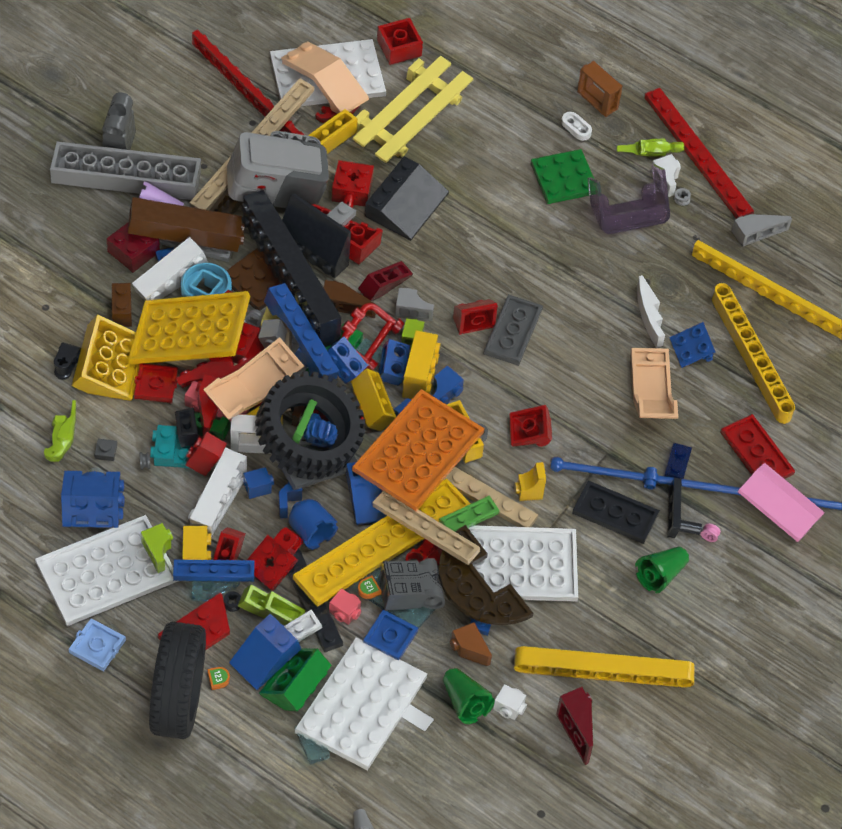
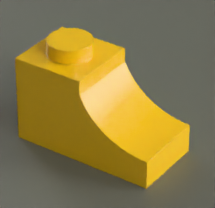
M543 462L535 463V466L524 474H518V480L514 483L515 494L519 495V501L543 499L546 484Z

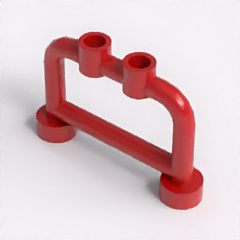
M366 303L360 309L356 307L350 314L353 317L352 321L347 320L341 329L344 331L342 337L345 336L348 340L368 310H372L386 322L365 355L363 356L359 353L368 364L366 368L373 371L378 365V362L372 358L389 331L397 334L405 323L399 318L395 320L378 305Z

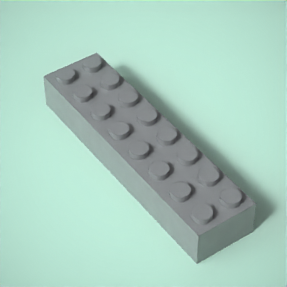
M57 141L50 168L51 183L140 194L141 189H146V186L143 185L145 181L174 198L192 200L198 191L201 176V159Z

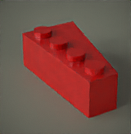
M314 203L312 204V206L326 215L332 211ZM350 220L344 226L351 231L349 259L357 264H361L380 246L383 230L380 228L375 230L368 227L369 224L361 222L359 224Z

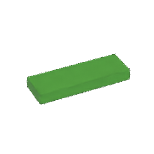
M312 399L309 400L292 437V440L299 444L317 404Z
M489 495L440 518L439 522L456 532L464 525L470 528L498 515L500 510Z

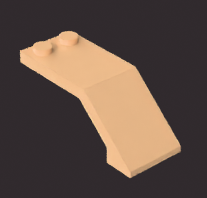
M310 42L303 43L298 48L281 57L283 64L315 82L329 101L331 110L337 114L344 109L350 112L369 100L368 95L341 58Z
M279 337L239 370L222 379L217 378L203 390L229 420L260 404L278 380L282 381L284 376L289 375L291 377L293 373L300 372L304 365Z
M631 348L633 402L639 418L678 419L677 400L673 399L671 393L669 349Z

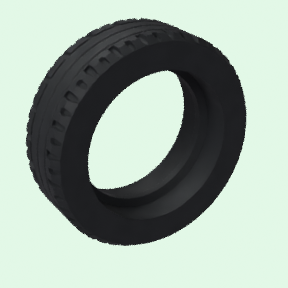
M169 622L164 627L155 663L149 711V728L156 736L186 739L191 735L199 703L205 660L206 631L201 625Z

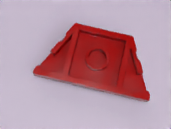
M221 592L176 621L201 625L205 629V651L230 635ZM161 631L160 633H158V639H159V640H161V636H162V632H163V631Z

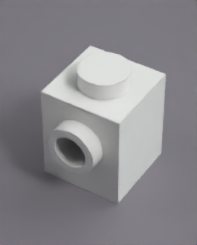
M504 684L495 699L493 710L499 712L505 718L516 720L519 714L522 715L527 707V704H525L526 695L519 689L511 688Z

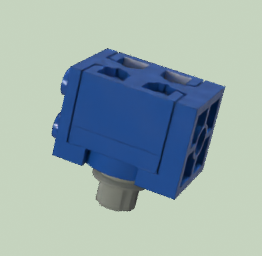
M92 468L84 474L82 471H64L61 493L62 527L113 528L114 526V528H119V520H123V508L121 507L125 505V495H123L124 480H121L120 472L106 471L105 474L100 468Z

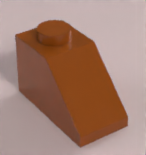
M475 623L452 631L450 645L461 658L485 666L491 664L492 654Z

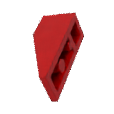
M206 374L202 381H198L196 387L203 436L206 432H210L219 409L203 390L217 378Z

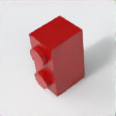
M206 432L202 438H197L193 447L189 448L186 454L188 459L185 465L206 476L221 458L227 443Z

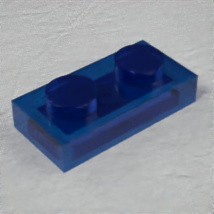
M673 443L664 476L684 479L692 447Z

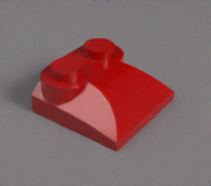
M546 404L509 413L512 447L530 444L542 447L551 442V418Z

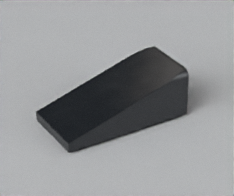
M194 407L175 411L181 447L194 445L199 437Z

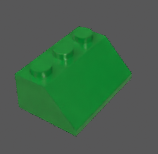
M302 648L268 680L259 694L285 711H298L304 706L309 695L316 690V686L327 675V671L332 665L318 648Z

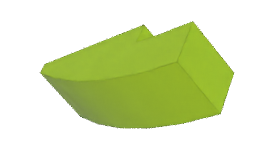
M252 584L244 589L238 604L240 608L262 618H266L271 614L283 625L292 622L306 611L272 591L266 593Z

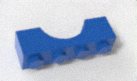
M446 366L434 376L433 388L435 393L433 397L448 404L454 396L457 397L462 393L464 379L449 366ZM407 398L394 408L396 417L412 399Z

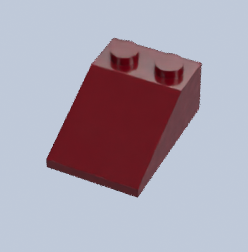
M580 687L560 696L556 716L584 765L589 764L593 749L592 698L588 692L585 693L583 687Z

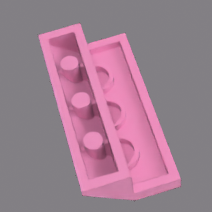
M766 463L760 466L738 491L739 494L797 542L807 534L811 527L825 513Z

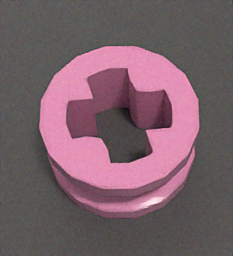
M705 524L704 530L701 532L702 538L709 542H716L721 532L720 529L714 524Z

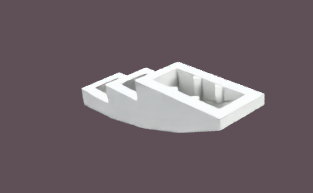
M641 275L637 283L638 305L647 333L655 347L658 348L663 346L665 334L661 329L662 317L658 312L660 302Z

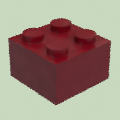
M128 222L107 238V252L134 273L156 256V251L160 250V243L158 238L128 234Z

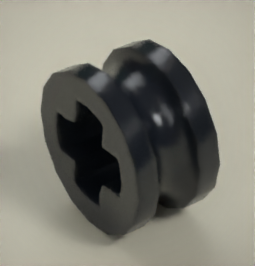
M231 591L226 593L224 596L226 610L235 612L240 609L238 604L241 595L238 592ZM231 599L233 601L234 599H236V604H234L233 602L232 604H230L229 600Z

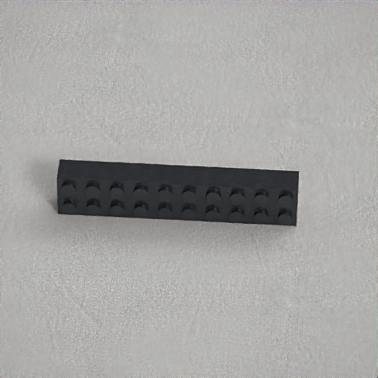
M261 190L243 196V204L241 205L243 211L242 223L245 224V228H248L251 239L256 241L258 251L264 253V260L267 265L271 266L272 274L275 278H278L279 284L285 283L324 347L332 345L341 339V316L265 191Z

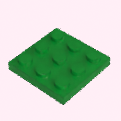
M582 149L531 159L532 169L547 204L598 194L599 188Z

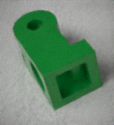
M196 413L198 434L203 436L200 413ZM222 417L221 420L214 419L209 433L224 441L230 430V420Z

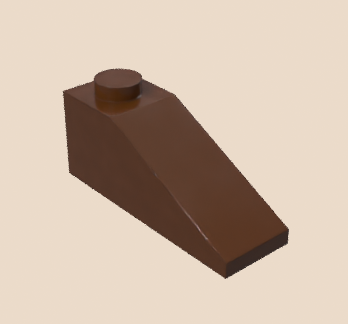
M325 280L323 288L338 312L351 314L356 307L360 309L366 303H373L344 283ZM368 310L365 317L375 318L376 313Z

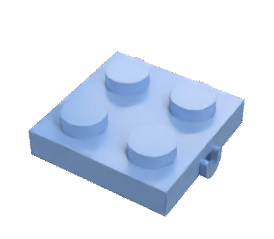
M91 618L83 630L77 632L76 639L68 650L73 656L104 672L111 660L115 658L116 653L118 654L119 649L126 641V637Z

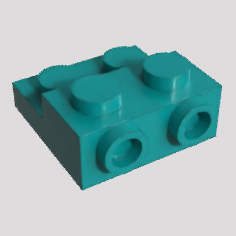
M158 425L157 430H153L152 442L156 443L155 446H151L150 458H154V466L189 468L185 464L188 459L186 454L191 446L181 447L177 426Z

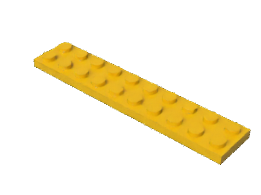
M446 478L418 510L439 522L440 518L470 505V502ZM386 516L293 574V580L318 607L334 597L341 589L345 590L381 567L383 561L392 560L424 538L389 516Z

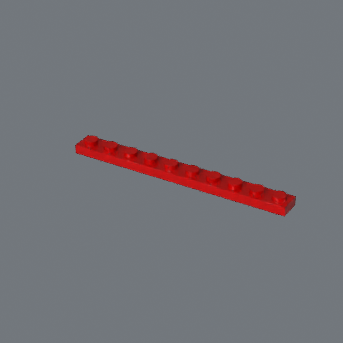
M198 29L192 32V44L266 117L275 107L271 100L266 98L260 89L256 88L250 79L245 77L239 68L234 66L228 57L223 55L218 47L208 40L205 34H202ZM288 120L279 130L281 132L304 135L303 132L294 126L291 120Z
M657 88L645 93L644 98L677 142L684 143V151L734 217L737 219L740 216L744 217L754 214L753 208L662 89Z

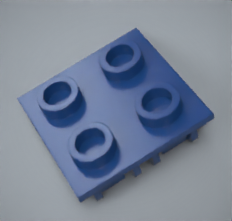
M704 322L669 337L681 368L702 358L707 362L713 360V353H716Z

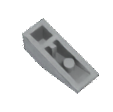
M756 214L740 216L734 220L732 232L743 247L789 230L792 218L791 216Z

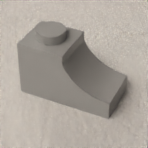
M399 288L395 316L432 321L434 304L423 301L418 296L417 290Z

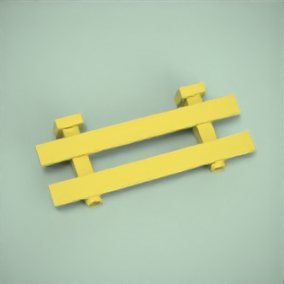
M440 56L425 69L424 61L418 58L408 68L406 79L411 82L408 87L372 120L369 119L370 113L365 109L356 116L358 119L357 133L353 140L362 147H365L372 139L378 142L382 147L375 153V156L385 163L394 155L404 157L408 151L406 144L449 103L451 105H458L462 100L460 92L473 81V78L462 71L447 84L438 77L451 66V62ZM426 88L437 94L394 136L384 129Z

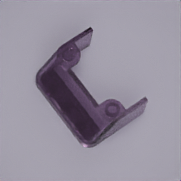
M656 164L652 165L654 182L648 183L642 188V199L610 206L607 196L601 194L600 182L591 177L587 178L591 207L603 232L615 234L663 224L669 220L670 207L664 168Z

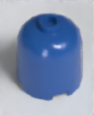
M306 499L295 503L289 514L290 526L303 540L308 549L319 548L321 542L324 540L330 541L338 530L336 519L318 501L313 499Z

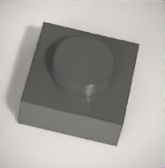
M98 438L94 454L95 459L114 461L117 441Z

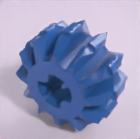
M309 420L304 431V438L306 442L318 448L332 447L337 439L338 430L335 425L330 424V421Z

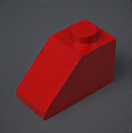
M229 527L221 531L213 560H237L246 533Z

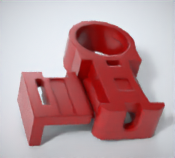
M424 538L423 543L417 550L413 548L406 555L405 561L417 559V561L421 562L425 559L434 558L439 566L443 549Z

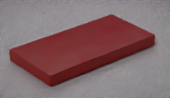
M753 414L721 429L720 433L751 475L764 463L784 479L794 475V468Z

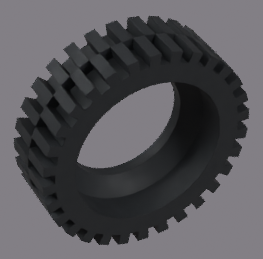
M303 371L300 376L298 372L293 373L291 377L289 375L284 376L282 381L278 380L269 390L256 414L258 418L255 421V426L258 428L255 432L256 436H261L258 440L259 445H266L263 449L265 455L271 453L272 455L269 460L272 463L278 460L280 462L277 466L282 470L286 466L288 474L292 475L296 471L299 478H303L307 474V479L313 480L315 475H317L318 479H323L325 475L331 477L335 472L337 474L349 463L364 439L362 437L365 434V429H363L365 419H361L364 415L363 410H357L360 406L358 400L352 402L353 393L346 394V386L342 385L339 388L336 386L338 381L336 379H333L332 382L327 381L329 376L323 374L322 378H318V373L313 372L309 377L308 371ZM312 399L317 402L314 409L320 411L331 424L336 426L338 430L337 439L327 451H314L304 448L293 441L285 432L280 421L282 414L295 406H307L309 400Z

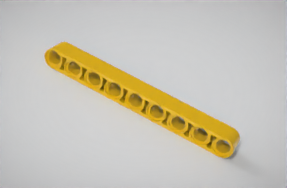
M725 283L717 284L712 297L713 305L774 417L780 423H789L795 410L793 400L733 291Z
M527 646L517 647L514 657V670L520 673L673 687H691L694 685L695 665L690 661Z

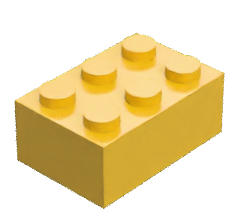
M416 330L404 374L402 398L413 399L421 389L430 394L431 382L434 380L435 366L438 364L441 344L437 342V334Z

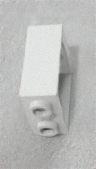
M237 415L231 419V450L235 452L264 453L263 449L266 445L260 446L258 442L261 436L244 434L256 433L255 431L258 428L255 426V421L258 418L256 415Z

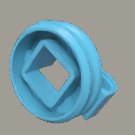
M213 263L196 264L187 269L181 278L182 297L222 294L228 289L232 291L231 277L219 265ZM203 278L204 285L213 289L209 294L196 287Z

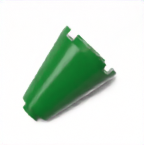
M678 546L640 557L635 563V568L638 566L636 575L639 582L648 591L662 592L688 564L689 554L684 548Z
M458 668L446 671L443 683L458 718L464 724H473L479 721L477 718L481 715L485 717L492 710L495 703L492 693Z

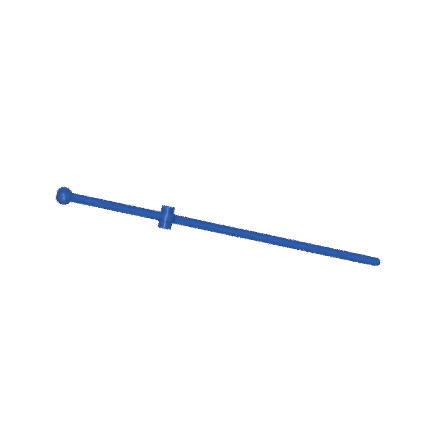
M560 457L552 458L550 469L554 472L565 469L643 481L644 488L655 489L657 483L670 485L674 479L673 477L659 476L657 469L654 467H647L644 473L564 462ZM682 479V487L741 495L738 493L740 487ZM808 498L817 507L842 510V502Z

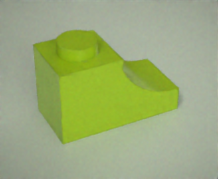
M163 523L141 532V543L158 573L165 571L164 555L167 550L171 549V540H173L171 531L166 529Z

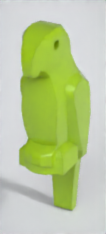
M665 139L639 140L630 145H618L616 148L617 152H628L647 157H664L667 153L683 152L684 143L667 142Z
M72 400L69 418L66 415H55L53 418L52 446L44 449L45 458L51 462L60 461L73 443L76 424L75 400Z

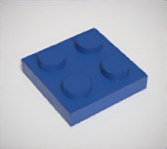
M382 610L363 642L399 660L417 634L418 627Z

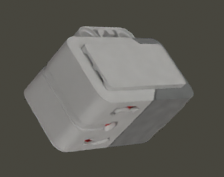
M273 131L270 136L248 132L241 133L227 164L228 194L230 198L243 202V196L264 190L273 206L287 208L293 193L311 205L313 203L318 204L329 179L327 151L320 141L312 136Z

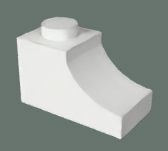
M672 154L653 160L651 173L667 197L674 196L676 189L674 179L678 178L681 169L679 161Z

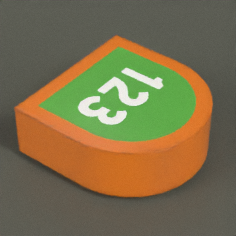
M373 575L361 580L358 584V593L364 599H372L382 593Z
M223 667L207 669L212 690L224 688L229 684L230 674L227 669Z

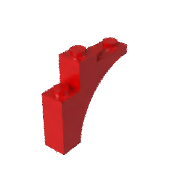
M231 356L209 358V362L203 361L197 365V368L181 372L176 380L184 388L191 385L193 381H202L205 374L222 379L239 370L252 358L248 359V357L239 360L237 365L234 364Z

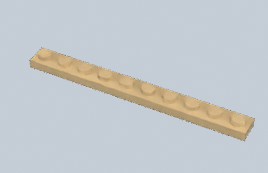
M299 78L252 133L270 136L273 131H279L314 92V86ZM230 157L189 202L190 207L210 210L228 188L227 164Z

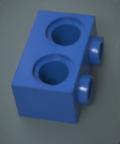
M345 336L327 349L339 369V378L345 384L356 378L368 366Z
M391 339L383 345L378 371L383 382L399 386L404 380L410 355V345Z

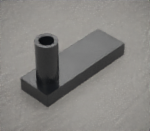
M674 478L668 487L667 537L675 538L679 531L700 535L702 531L701 523L681 520L682 479Z

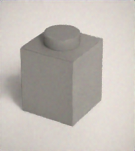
M281 319L263 320L258 338L263 347L267 348L279 337L285 342L287 329Z

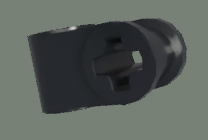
M64 342L61 343L58 353L54 358V374L58 379L64 380L71 376L75 365L78 363L81 347Z

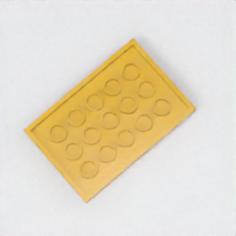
M249 292L146 300L129 355V362L131 364L235 356L250 300Z

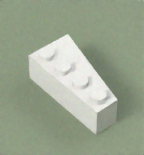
M189 237L135 280L132 285L144 301L162 299L181 287V278L187 269L196 264L208 263L203 250Z
M225 447L203 493L198 499L195 509H192L189 514L190 526H207V534H211L212 537L243 484V473L247 472V456Z

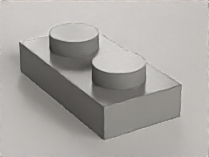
M341 202L327 216L345 226L356 216V210Z

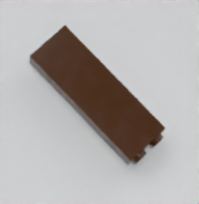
M132 197L128 234L181 243L190 237L199 246L238 252L239 245H243L244 242L243 232L245 224L242 223V216Z

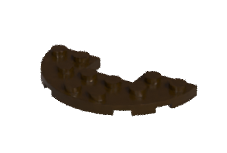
M466 525L459 528L456 533L479 546L480 552L467 565L442 550L439 562V579L448 600L466 616L486 624L511 625L532 618L533 612L511 583L496 592L492 591L473 566L486 559L488 553Z

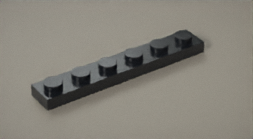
M298 549L293 555L298 559V562L289 571L288 576L304 610H306L305 612L312 609L323 627L316 631L315 634L325 653L342 647L343 640L325 602L317 607L293 580V574L307 566L300 549Z

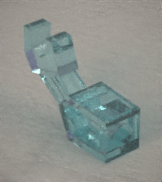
M193 581L192 600L208 601L220 592L224 593L231 589H236L240 585V581H220L216 584L214 581Z

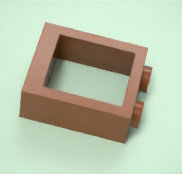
M595 61L584 65L580 70L577 92L605 117L618 110L623 86ZM593 82H594L597 86H599L605 93H603L598 87H596V86L593 84Z

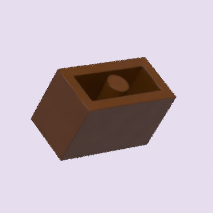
M112 283L113 322L124 327H132L131 283Z

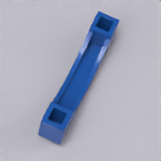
M284 283L269 288L264 302L271 314L278 316L294 335L306 359L310 372L309 376L313 372H317L318 378H322L323 374L329 376L327 380L329 382L337 379L339 369L287 285Z

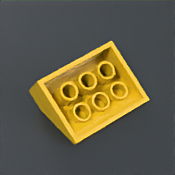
M97 314L87 325L71 386L88 394L131 401L136 387L135 376H138L140 364H131L128 360L136 332Z

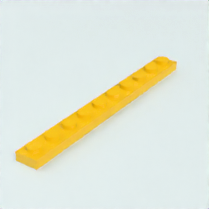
M697 240L694 244L692 256L697 260L710 265L713 269L726 274L729 278L735 279L744 286L751 288L760 295L769 298L776 304L785 307L792 313L801 316L808 322L819 326L824 331L842 340V320L705 243Z

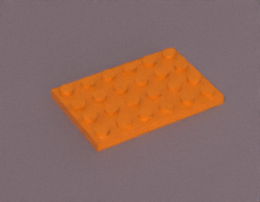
M421 389L353 465L352 471L414 511H417L482 436L485 428Z

